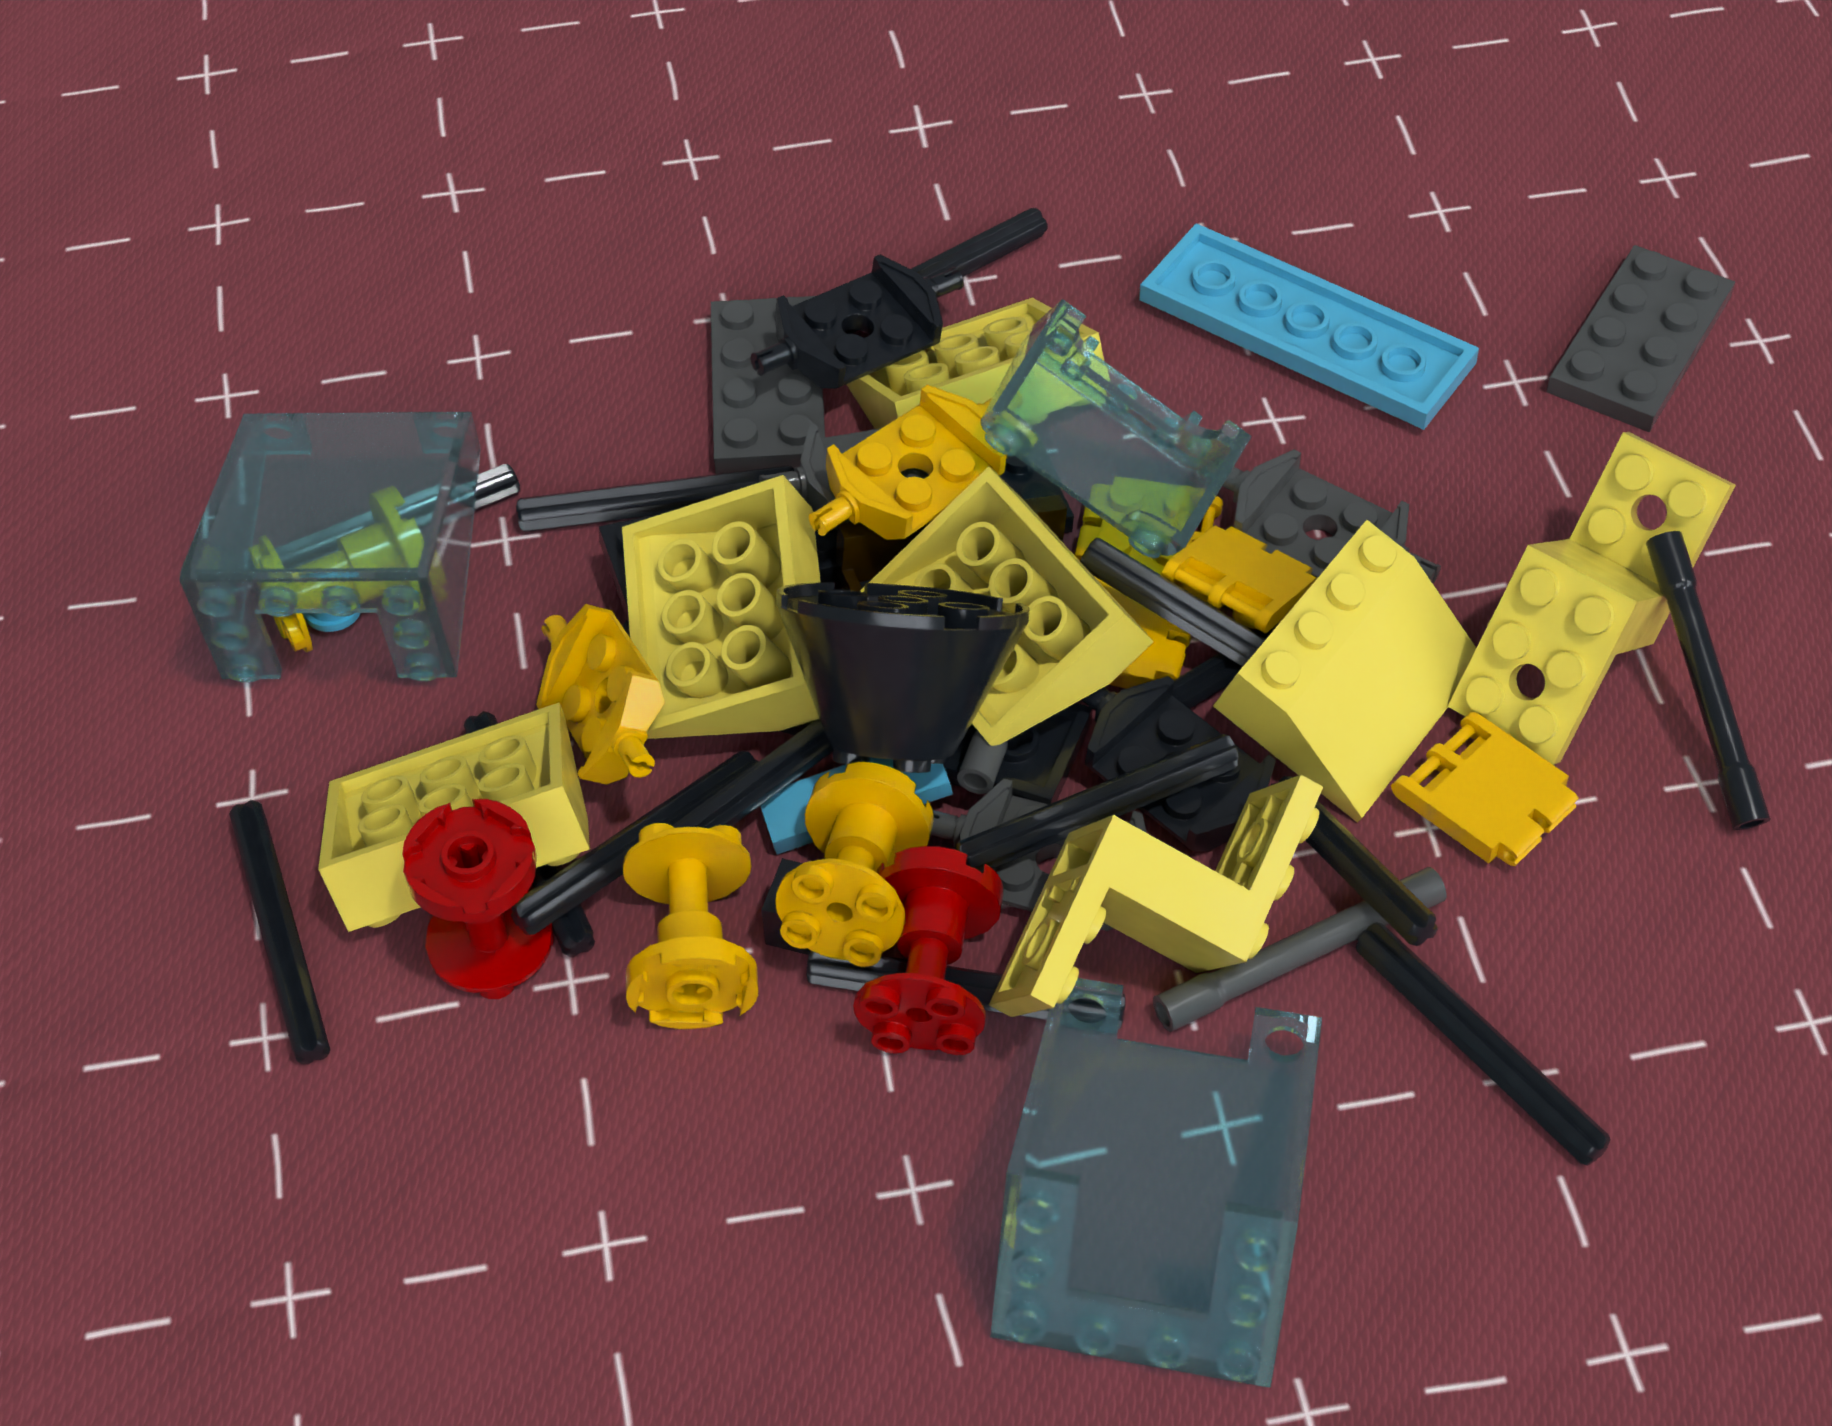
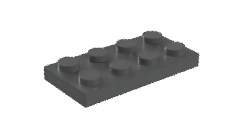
M1634 245L1551 374L1546 392L1650 432L1729 302L1735 281Z
M815 296L786 298L789 304L794 306ZM777 298L711 302L715 474L788 465L795 469V467H800L808 426L817 424L821 438H825L823 388L818 387L800 370H792L787 364L762 376L758 375L757 371L752 367L750 360L752 353L759 352L778 343L775 325Z

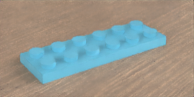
M1197 223L1140 284V301L1423 430L1477 363L1478 347Z

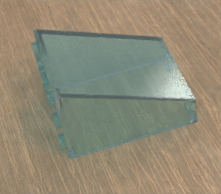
M472 412L243 414L182 565L179 578L222 679H233L244 683L255 682L259 679H281L282 667L261 614L286 617L294 613H328L334 616H350L354 613H377L398 678L431 681L436 678L457 677L476 501V484L478 482L481 453Z
M1078 978L1068 998L1062 1004L1056 1003L1054 1008L1049 1009L1006 1172L990 1337L1271 1388L1299 1220L1322 1017L1256 1007L1248 1060L1118 1039L1124 985ZM1089 998L1102 1005L1106 1016L1098 1022L1085 1023L1071 1015L1069 1005L1076 999ZM1275 1031H1290L1302 1040L1304 1046L1295 1054L1280 1055L1273 1052L1267 1046L1265 1039Z

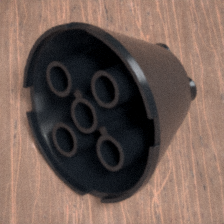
M833 582L801 583L778 588L776 605L829 745L834 748L833 761L841 764L870 762L871 757L893 759L892 768L898 771L926 773L931 771V764L948 763L949 757L953 756L1029 622L1030 609L1022 603H1016L1015 613H1010L1002 610L1003 598L958 590L865 583L864 592L834 589L835 583Z

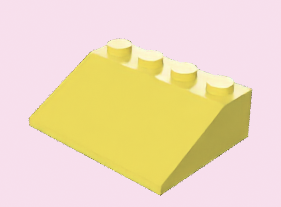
M1029 298L943 327L940 343L846 384L875 429L885 427L920 404L921 388L926 385L970 399L976 404H983L1000 393L1004 388H1010L1011 394L1014 392L1020 401V408L995 423L999 434L1009 430L1027 431L1037 428L1043 424L1044 418L1061 412L1073 414L1086 411L1093 406V401L1111 395L1099 332L1034 298Z
M989 466L869 582L950 589L1003 598L1002 610L1010 613H1015L1016 603H1022L1029 607V622L972 722L974 727L991 746L1000 745L1109 685L1154 642L1031 507Z
M784 475L622 527L630 639L658 679L665 701L664 706L647 731L649 735L647 739L782 731L820 719L776 605L778 588L792 584L821 582L815 530L809 522V514L813 512V509Z
M1366 520L1236 674L1213 707L1296 774H1302L1323 786L1321 794L1358 823L1446 711L1476 650V646L1415 557L1370 521Z
M560 702L329 781L318 870L348 932L365 926L373 928L382 927L393 922L403 913L421 908L412 898L404 876L403 845L407 834L415 823L436 807L451 803L452 810L461 807H474L472 799L494 800L511 807L524 818L528 825L537 853L536 868L546 864L549 866L563 865L575 859L581 852L590 850L587 812L566 720Z

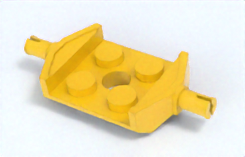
M926 385L921 388L920 404L852 448L841 453L834 444L829 446L826 453V472L830 490L834 494L835 499L809 514V522L815 531L818 530L819 535L824 536L830 530L849 519L854 525L860 522L886 540L905 539L935 519L988 466L999 476L1005 473L1007 451L995 423L1020 408V401L1014 392L1011 394L1010 388H1004L1000 393L983 404H976L970 399ZM916 468L925 471L929 476L924 479L919 477L907 478L901 472L906 469Z
M585 604L568 624L560 615L547 617L544 620L547 626L542 625L541 629L551 643V652L547 659L536 705L538 709L560 702L566 725L587 759L585 765L581 766L577 773L579 778L607 785L628 777L629 772L637 778L649 775L652 772L649 766L654 767L655 761L648 753L644 744L649 736L647 733L649 727L665 704L658 679L611 610Z

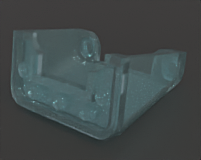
M1062 299L1032 326L1021 343L981 419V426L986 432L985 439L995 450L1005 455L1016 456L1129 537L1128 540L1131 546L1141 554L1151 558H1158L1160 555H1174L1186 547L1252 436L1229 419L1223 423L1219 430H1211L1198 425L1203 417L1194 410L1183 418L1093 353L1100 342L1091 335L1083 341L1079 333V328L1086 315Z

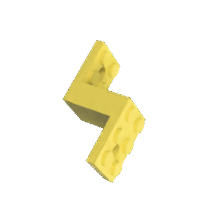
M1623 432L1570 539L1527 546L1447 707L1465 717L1470 712H1476L1551 764L1560 763L1615 655L1654 644L1670 613L1667 600L1660 591L1646 542L1650 538L1665 532H1682L1692 567H1694L1736 484L1630 432ZM1648 495L1659 497L1667 509L1664 523L1655 530L1643 526L1637 516V508L1640 501ZM1525 664H1532L1538 667L1544 675L1545 687L1537 698L1525 696L1517 686L1516 678L1518 671Z
M1301 774L1250 793L1215 871L1115 815L1069 832L989 1006L1010 1017L1054 1008L1056 1003L1062 1004L1070 995L1078 979L1079 969L1073 965L1083 943L1089 944L1096 937L1103 923L1195 973L1245 963L1248 959H1252L1260 951L1267 938L1269 926L1264 921L1273 901H1277L1282 897L1292 881L1294 867L1289 864L1299 843H1303L1310 836L1317 824L1319 810L1315 808L1323 786Z

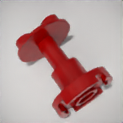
M472 799L474 807H461L452 810L451 803L436 807L425 814L407 834L402 852L404 876L414 901L423 910L433 915L427 927L425 949L429 962L437 976L456 989L470 993H480L481 996L487 999H501L508 996L516 985L528 980L541 968L554 943L552 923L536 934L526 935L514 923L511 917L512 906L529 892L528 890L534 881L537 862L536 848L526 821L511 807L494 800Z
M912 847L895 853L892 865L884 867L882 862L877 868V873L896 890L904 906L905 923L901 936L897 941V947L900 953L908 959L906 973L884 975L866 982L854 998L853 1010L857 1020L863 1027L872 1032L871 1043L881 1051L897 1054L903 1053L909 1048L941 1050L951 1055H966L975 1049L976 1037L984 1030L986 1012L982 1003L976 996L960 985L946 981L945 974L947 965L956 962L961 957L964 940L988 932L999 920L1004 889L999 875L987 864L984 866V873L966 865L968 856L966 853L945 847Z

